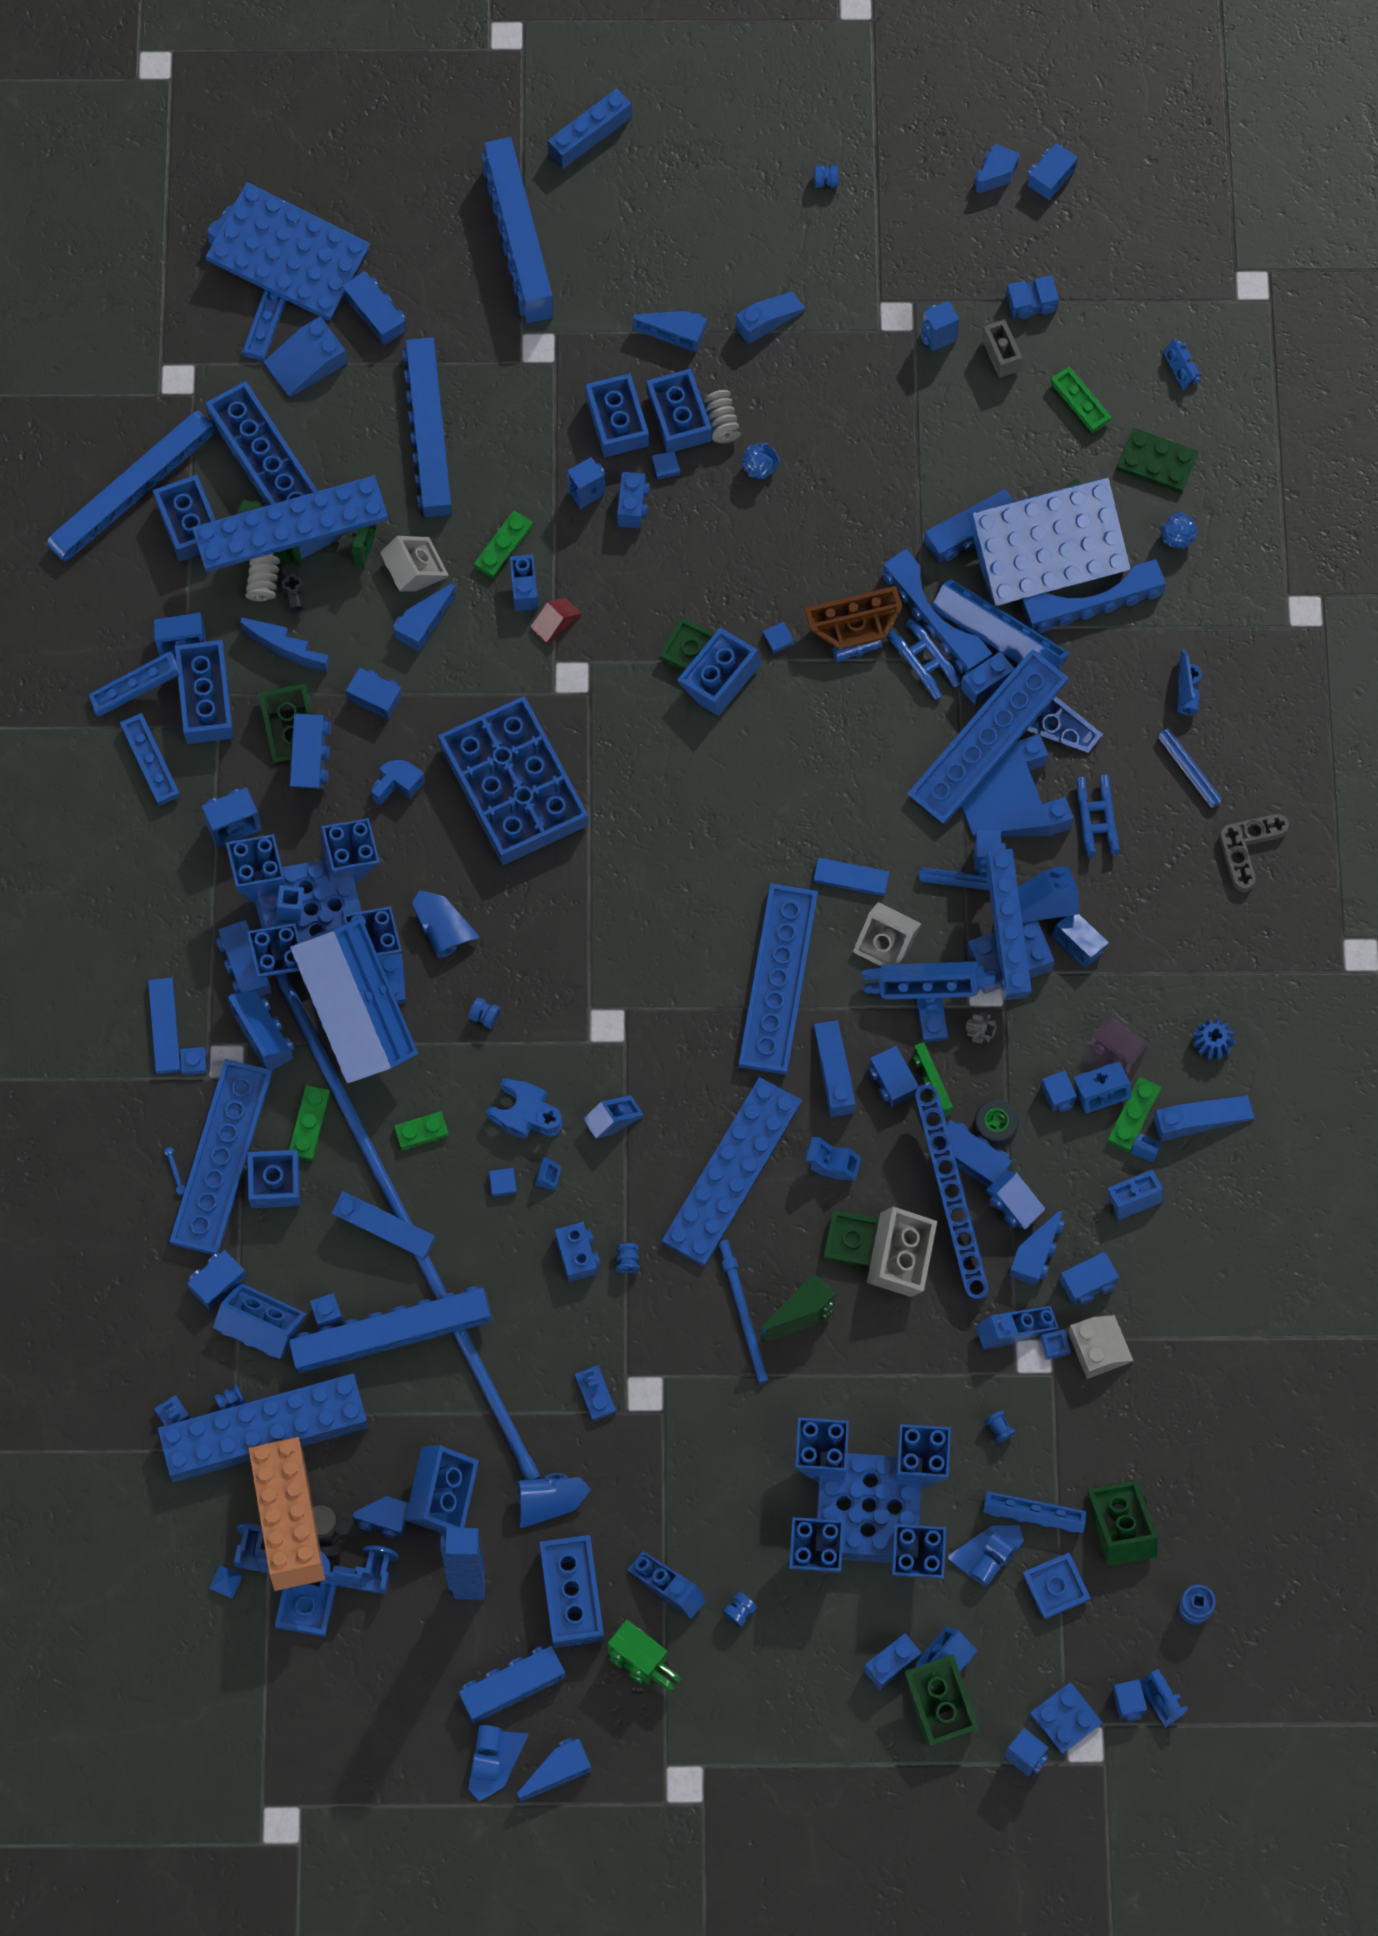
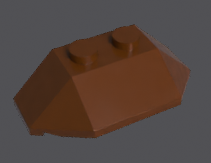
M892 586L806 607L804 610L810 630L837 649L842 650L886 639L902 610V603L897 587Z

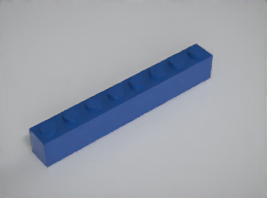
M434 337L406 340L407 349H402L403 361L409 365V369L404 370L406 384H411V390H406L408 404H413V411H409L410 425H415V432H411L412 446H417V453H413L414 467H419L420 473L415 474L416 488H421L422 495H417L418 509H423L424 517L452 515Z
M478 1286L465 1289V1293L457 1295L447 1293L440 1296L439 1300H421L413 1307L399 1306L393 1308L392 1312L387 1314L373 1313L367 1316L368 1319L361 1321L351 1319L343 1322L342 1326L335 1328L333 1326H325L316 1333L309 1334V1332L296 1334L294 1339L289 1340L295 1368L301 1374L493 1322L487 1294L484 1288L479 1289Z
M447 1527L446 1535H441V1551L448 1591L453 1592L454 1599L485 1600L486 1574L479 1528Z

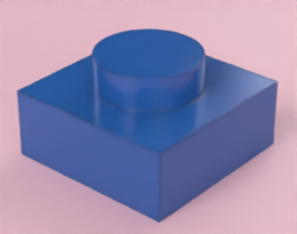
M205 1047L180 1049L182 1075L207 1073Z

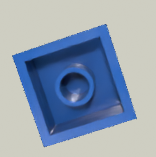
M247 787L244 789H234L227 796L212 798L202 805L207 827L217 848L226 845V842L236 841L262 830L258 811Z
M298 1150L248 1152V1198L251 1208L301 1206L300 1159Z

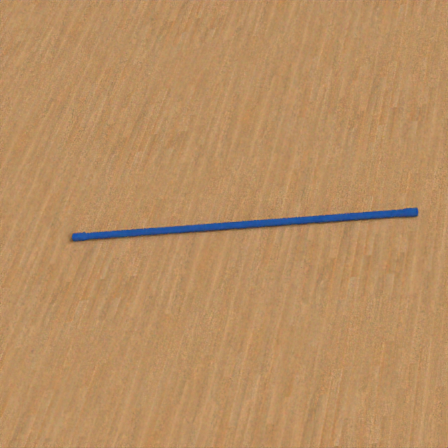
M287 973L274 975L394 1216L412 1224ZM414 1254L436 1300H439L440 1296L447 1294L428 1254L425 1259ZM466 1329L453 1332L518 1461V1466L525 1480L541 1479Z

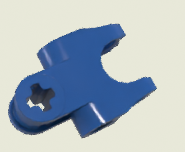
M503 1078L500 1084L501 1089L515 1097L516 1104L508 1110L489 1107L486 1112L488 1119L498 1124L506 1132L520 1138H527L530 1130L548 1137L556 1136L560 1133L563 1126L561 1113L556 1107L544 1103L548 1096L547 1092L528 1082Z

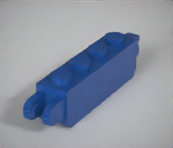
M979 962L884 964L881 968L867 969L861 972L862 978L865 980H879V982L864 984V992L867 994L881 993V997L884 999L973 997L978 995L979 990L985 989V986L996 985L998 981L997 970L983 969V967H979Z

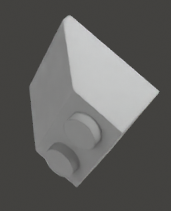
M396 536L380 552L399 591L416 592L449 576L429 537Z
M878 902L866 919L853 953L881 967L884 964H902L915 940L921 923Z
M1115 1315L1092 1317L1070 1325L1068 1335L1087 1379L1134 1361Z

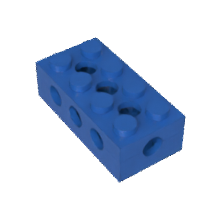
M590 1535L539 1542L553 1649L604 1642ZM565 1563L575 1565L574 1569L570 1571L562 1569V1566ZM573 1587L578 1590V1593L574 1596H569L565 1591ZM574 1612L582 1615L578 1621H572L568 1617Z

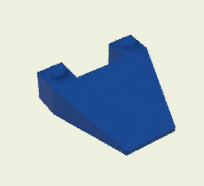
M1040 734L1017 741L962 804L961 808L973 837L976 836L977 830H1001V836H1051L1072 828L1074 818L1066 798L1042 804L1030 771L1044 767L1047 764L1048 753Z

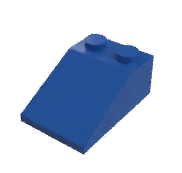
M320 316L301 327L264 361V365L287 397L290 398L346 365L347 357L346 350Z
M1058 866L1052 868V870H1045L1018 887L1022 922L1080 914L1078 887L1069 867Z

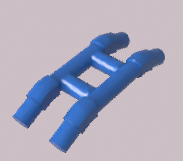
M909 619L906 622V626L919 640L918 643L910 648L894 631L889 632L887 639L911 665L934 700L942 696L935 680L930 675V672L936 668L941 667V670L953 687L961 684L951 663L947 661L920 624H917L913 619ZM927 649L934 659L922 666L915 655Z
M1100 775L1102 801L1088 802L1085 777H1076L1077 800L1083 832V843L1087 857L1092 858L1096 856L1093 834L1107 833L1110 852L1112 855H1118L1120 848L1115 827L1109 775ZM1104 810L1105 823L1091 824L1089 812Z

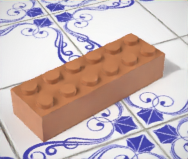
M299 1437L250 1447L249 1453L269 1574L274 1590L278 1591L325 1580L305 1459Z

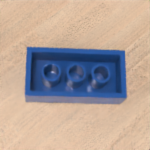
M223 641L175 645L176 663L180 671L178 682L186 744L233 739L234 732Z

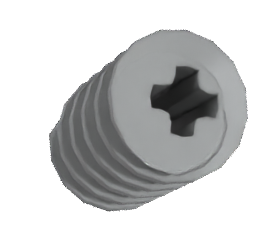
M728 390L715 391L703 400V405L712 428V439L717 443H730L741 436V432L737 431L739 424L735 423L737 416L733 415L735 408L731 406L733 401L729 398L730 391Z
M273 553L251 559L249 562L246 598L258 602L274 599L276 594L273 591L277 589V585L273 582L278 580L275 573L279 572V568L276 565L280 563V559L275 557Z

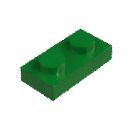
M442 1111L394 1125L402 1151L449 1137Z

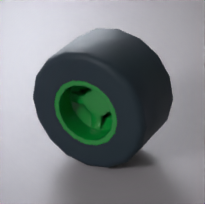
M990 1100L978 1108L974 1118L976 1137L981 1136L986 1139L992 1148L1008 1145L1014 1139L1018 1130V1115L1015 1108L1009 1103L1002 1100Z

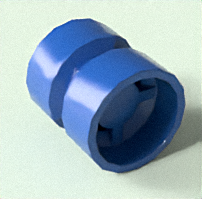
M1203 1585L1189 1587L1184 1592L1179 1603V1613L1182 1619L1193 1625L1206 1622L1216 1604L1213 1592Z

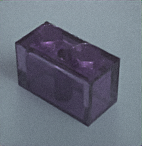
M1109 1015L1092 1035L1090 1042L1096 1053L1107 1056L1112 1060V1064L1120 1062L1122 1068L1128 1073L1147 1052L1149 1043L1112 1015Z

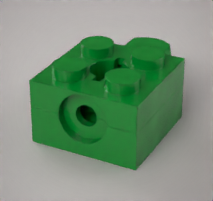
M626 1620L608 1642L609 1660L617 1667L621 1668L624 1666L631 1671L629 1675L640 1684L645 1682L649 1685L654 1680L667 1691L672 1692L675 1687L665 1677L675 1684H679L681 1678L665 1666L667 1650L630 1621Z

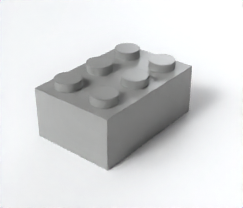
M896 1207L880 1212L867 1283L909 1297L924 1292L937 1221Z

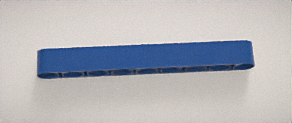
M200 411L192 413L55 531L47 540L46 545L63 561L71 559L214 434L216 426Z
M924 1084L917 1089L916 1100L965 1290L972 1299L982 1300L989 1293V1285L942 1103L936 1088L933 1085ZM925 1091H932L934 1093V1099L931 1102L925 1103L921 1100V1096ZM933 1114L939 1115L940 1123L937 1126H929L927 1124L929 1116ZM943 1138L947 1141L946 1147L943 1150L934 1149L933 1144L936 1139ZM950 1162L953 1165V1169L949 1174H942L940 1172L942 1163ZM956 1186L959 1188V1193L955 1198H948L946 1196L948 1187ZM963 1210L965 1212L964 1220L954 1222L952 1220L954 1211ZM962 1234H969L971 1236V1243L968 1246L959 1245L958 1239ZM968 1258H975L978 1261V1265L974 1270L969 1271L965 1269L964 1263ZM975 1282H981L984 1285V1290L979 1295L971 1293V1285Z

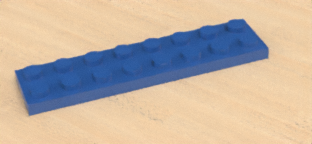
M374 475L194 526L192 529L205 571L209 572L388 521L389 519Z
M1032 649L907 793L908 796L945 825L1068 683L1069 678Z
M770 883L739 1060V1067L787 1075L818 891Z
M228 1059L224 1060L169 1241L171 1245L211 1255L220 1252L247 1162L248 1152H250L271 1082L272 1070Z
M760 1077L758 1078L665 1234L662 1244L704 1267L707 1265L801 1106V1099Z

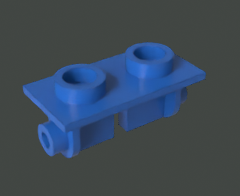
M1174 338L1163 353L1182 390H1185L1190 382L1194 385L1201 382V373L1198 371L1195 363L1188 364L1192 357L1186 344L1182 343V341L1177 342L1176 338Z

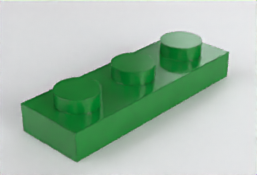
M1070 366L1051 378L1050 383L1091 433L1111 422L1112 417Z
M513 511L476 560L474 568L495 579L510 556H512L532 529L533 522Z
M922 1042L915 1045L912 1060L917 1069L920 1068L923 1073L921 1077L923 1085L930 1084L936 1088L945 1117L952 1115L953 1105L925 1043ZM931 1091L933 1098H931L932 1101L934 1099V1093Z
M1141 1077L1138 1078L1131 1092L1132 1098L1127 1100L1110 1134L1108 1143L1130 1153L1161 1090L1160 1086Z
M308 1085L305 1087L289 1149L298 1150L299 1159L313 1162L331 1094L330 1090Z

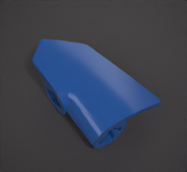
M1181 649L1179 659L1177 712L1182 715H1195L1199 711L1200 691L1197 688L1202 677V671L1197 665L1190 664L1189 656L1185 649Z
M419 890L412 905L416 911L420 927L424 935L428 936L437 957L448 956L457 949V945L479 939L478 934L444 896Z
M561 1473L548 1474L545 1476V1479L518 1480L517 1495L520 1503V1527H528L575 1511L591 1490L581 1477L569 1478L566 1474Z
M992 1525L948 1555V1560L978 1583L988 1586L1001 1566H1005L1012 1559L1024 1542L1020 1526Z
M479 1726L476 1752L473 1754L468 1790L479 1802L504 1788L528 1738L527 1733L506 1732L495 1726Z

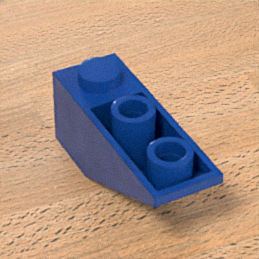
M1058 1211L1018 1247L1009 1277L1035 1286L1038 1285L1039 1279L1045 1280L1049 1266L1045 1265L1047 1257H1053L1057 1246L1056 1243H1053L1055 1234H1061L1065 1221L1061 1220L1063 1212Z
M1051 1306L990 1315L978 1324L976 1329L983 1350L1004 1347L1058 1330L1059 1327Z
M644 1551L627 1570L671 1607L689 1619L696 1614L707 1600L695 1584Z

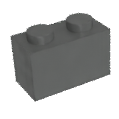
M1003 319L983 326L982 342L998 377L1001 378L1021 371L1023 357L1006 320Z

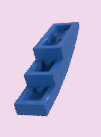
M241 617L242 632L261 646L299 665L328 673L330 666L329 656L309 651L308 641L289 637L286 627Z

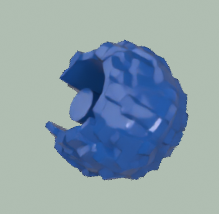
M767 443L749 445L744 452L742 461L744 471L748 472V475L752 478L765 479L769 474L775 473L776 468L779 466L780 459L776 454L777 452L769 447Z
M1180 511L1171 516L1160 527L1163 542L1177 549H1185L1192 542H1195L1196 535L1198 534L1193 517Z

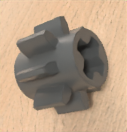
M981 1012L980 1015L973 1014V1017L966 1024L967 1036L973 1037L972 1041L976 1043L990 1042V1039L996 1033L995 1020H991L990 1015Z

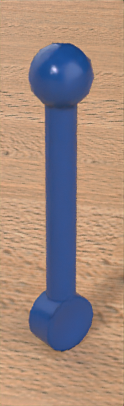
M167 1147L164 1150V1154L168 1156L177 1184L176 1193L183 1196L185 1186L181 1184L173 1158L174 1150L171 1147Z

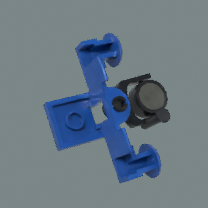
M316 1502L312 1505L319 1544L331 1542L339 1535L338 1542L331 1547H320L325 1580L320 1581V1586L305 1584L283 1589L275 1628L326 1637L336 1587L342 1586L386 1594L389 1582V1572H387L389 1561H397L399 1556L394 1550L383 1546H366L361 1551L364 1555L368 1556L366 1568L356 1566L355 1569L334 1565L333 1572H331L328 1558H337L341 1555L343 1544L348 1543L350 1540V1525L347 1517H342L340 1521L339 1513L332 1504ZM241 1523L236 1529L243 1536L241 1545L237 1547L234 1560L235 1567L269 1573L266 1550L262 1549L264 1541L262 1525Z

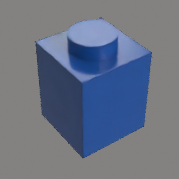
M279 885L276 920L301 921L303 887Z
M1065 1070L1042 1079L1041 1089L1052 1113L1058 1110L1065 1112L1073 1107L1077 1095Z
M334 1293L310 1301L318 1329L325 1326L336 1327L343 1324Z
M1140 1679L1114 1685L1112 1691L1119 1719H1127V1722L1142 1719V1715L1146 1713L1147 1707Z

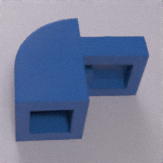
M393 760L383 764L379 768L381 779H378L371 788L372 799L381 806L394 789L411 799L425 783L424 772L403 760Z
M812 1137L807 1150L806 1161L812 1164L810 1169L820 1175L839 1180H856L861 1157L850 1148L832 1147L820 1137Z

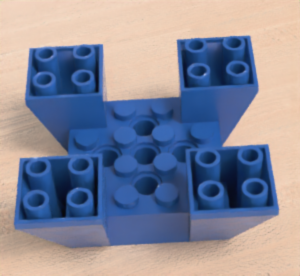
M369 818L321 826L322 860L282 867L274 834L226 842L236 889L256 905L262 928L247 931L257 978L300 971L293 958L291 946L311 937V934L323 932L362 917L378 957L402 952L391 906L361 911L355 887L360 880L380 863ZM279 885L303 887L304 890L309 892L307 894L303 893L300 922L276 920ZM329 908H336L339 911L334 912L331 911ZM305 912H312L315 915L310 916L307 915Z
M798 1418L795 1469L819 1483L817 1519L792 1517L789 1569L841 1572L842 1560L891 1563L892 1576L944 1579L946 1527L919 1526L921 1489L949 1478L951 1427L900 1424L897 1456L847 1453L849 1421ZM873 1479L877 1485L870 1488L865 1486L863 1481ZM839 1502H846L850 1508L842 1511L837 1508V1504ZM869 1503L875 1507V1510L873 1512H866L862 1506ZM891 1505H896L900 1508L901 1512L892 1514L887 1508ZM869 1528L874 1532V1535L872 1537H864L860 1531Z

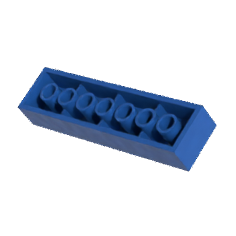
M508 137L484 142L485 151L481 152L484 177H487L488 180L487 188L489 196L493 200L494 216H497L499 235L503 238L504 255L508 257V270L510 276L513 277L514 282L512 284L515 296H518L520 316H525L526 323L553 318V295L512 138Z
M246 381L205 403L208 417L216 426L217 431L266 506L317 492L316 487ZM342 534L300 545L301 560L342 538Z
M353 1373L159 1427L158 1432L169 1474L174 1483L251 1461L250 1447L299 1437L301 1447L367 1429L368 1423Z

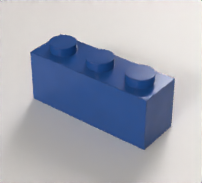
M364 271L342 285L344 298L382 345L385 346L406 332L405 322L407 319L400 309H395L390 296L387 293H382L377 280L373 276L369 277Z
M246 920L218 929L220 938L216 939L220 952H225L228 959L224 960L228 974H234L236 981H233L232 985L235 993L257 991L259 997L271 993L267 977L257 978L247 937V931L250 930Z
M950 1120L947 1127L958 1168L989 1188L1006 1170H1010L1012 1164L1010 1156L1000 1149L995 1150L989 1146V1142L983 1137H976L971 1134L964 1124L960 1122L955 1123ZM938 1138L934 1142V1149L943 1150L946 1147L947 1141L943 1138Z

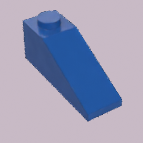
M793 292L785 293L754 303L736 314L735 328L749 345L804 312L805 307Z
M688 311L634 314L633 329L697 353L707 331V318H704L699 313H690Z
M450 584L406 610L402 617L399 616L393 626L395 639L420 652L456 597L455 585Z
M568 1738L558 1744L559 1747L554 1749L517 1793L520 1802L591 1772V1765L579 1739L573 1741V1738Z

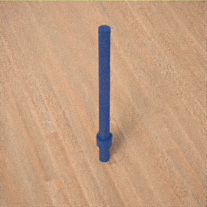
M723 1240L719 1242L723 1257L722 1266L724 1272L728 1274L758 1383L762 1384L768 1382V1378L737 1273L739 1267L736 1258L732 1255L729 1241Z

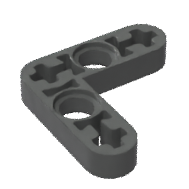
M1274 814L1229 824L1222 829L1220 842L1231 880L1236 890L1248 892L1253 888L1256 880L1247 845L1284 837L1289 827V822L1285 816ZM1274 822H1277L1278 825H1283L1280 831L1273 827ZM1256 826L1260 829L1261 834L1257 837L1251 836L1248 833V828ZM1228 832H1231L1232 835H1237L1234 840L1235 847H1232V841L1230 837H1227ZM1240 853L1243 855L1244 861L1238 864L1234 863L1231 855ZM1241 869H1244L1243 874L1245 879H1249L1246 885H1244L1243 881H1239L1241 878Z

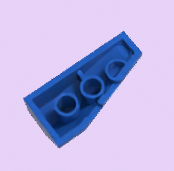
M1055 697L1026 730L1087 753L1090 752L1103 735L1058 697Z

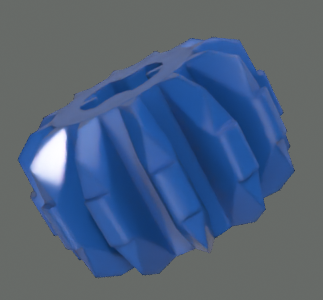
M1208 1018L1205 1025L1202 1023L1198 1024V1031L1193 1034V1038L1196 1039L1193 1045L1195 1048H1201L1199 1050L1200 1055L1208 1053L1207 1057L1211 1060L1215 1054L1216 1058L1220 1060L1223 1053L1226 1055L1230 1053V1047L1234 1046L1235 1041L1232 1039L1234 1031L1227 1030L1229 1027L1228 1023L1220 1025V1019L1218 1018L1213 1024ZM1212 1036L1217 1037L1216 1042L1211 1041Z

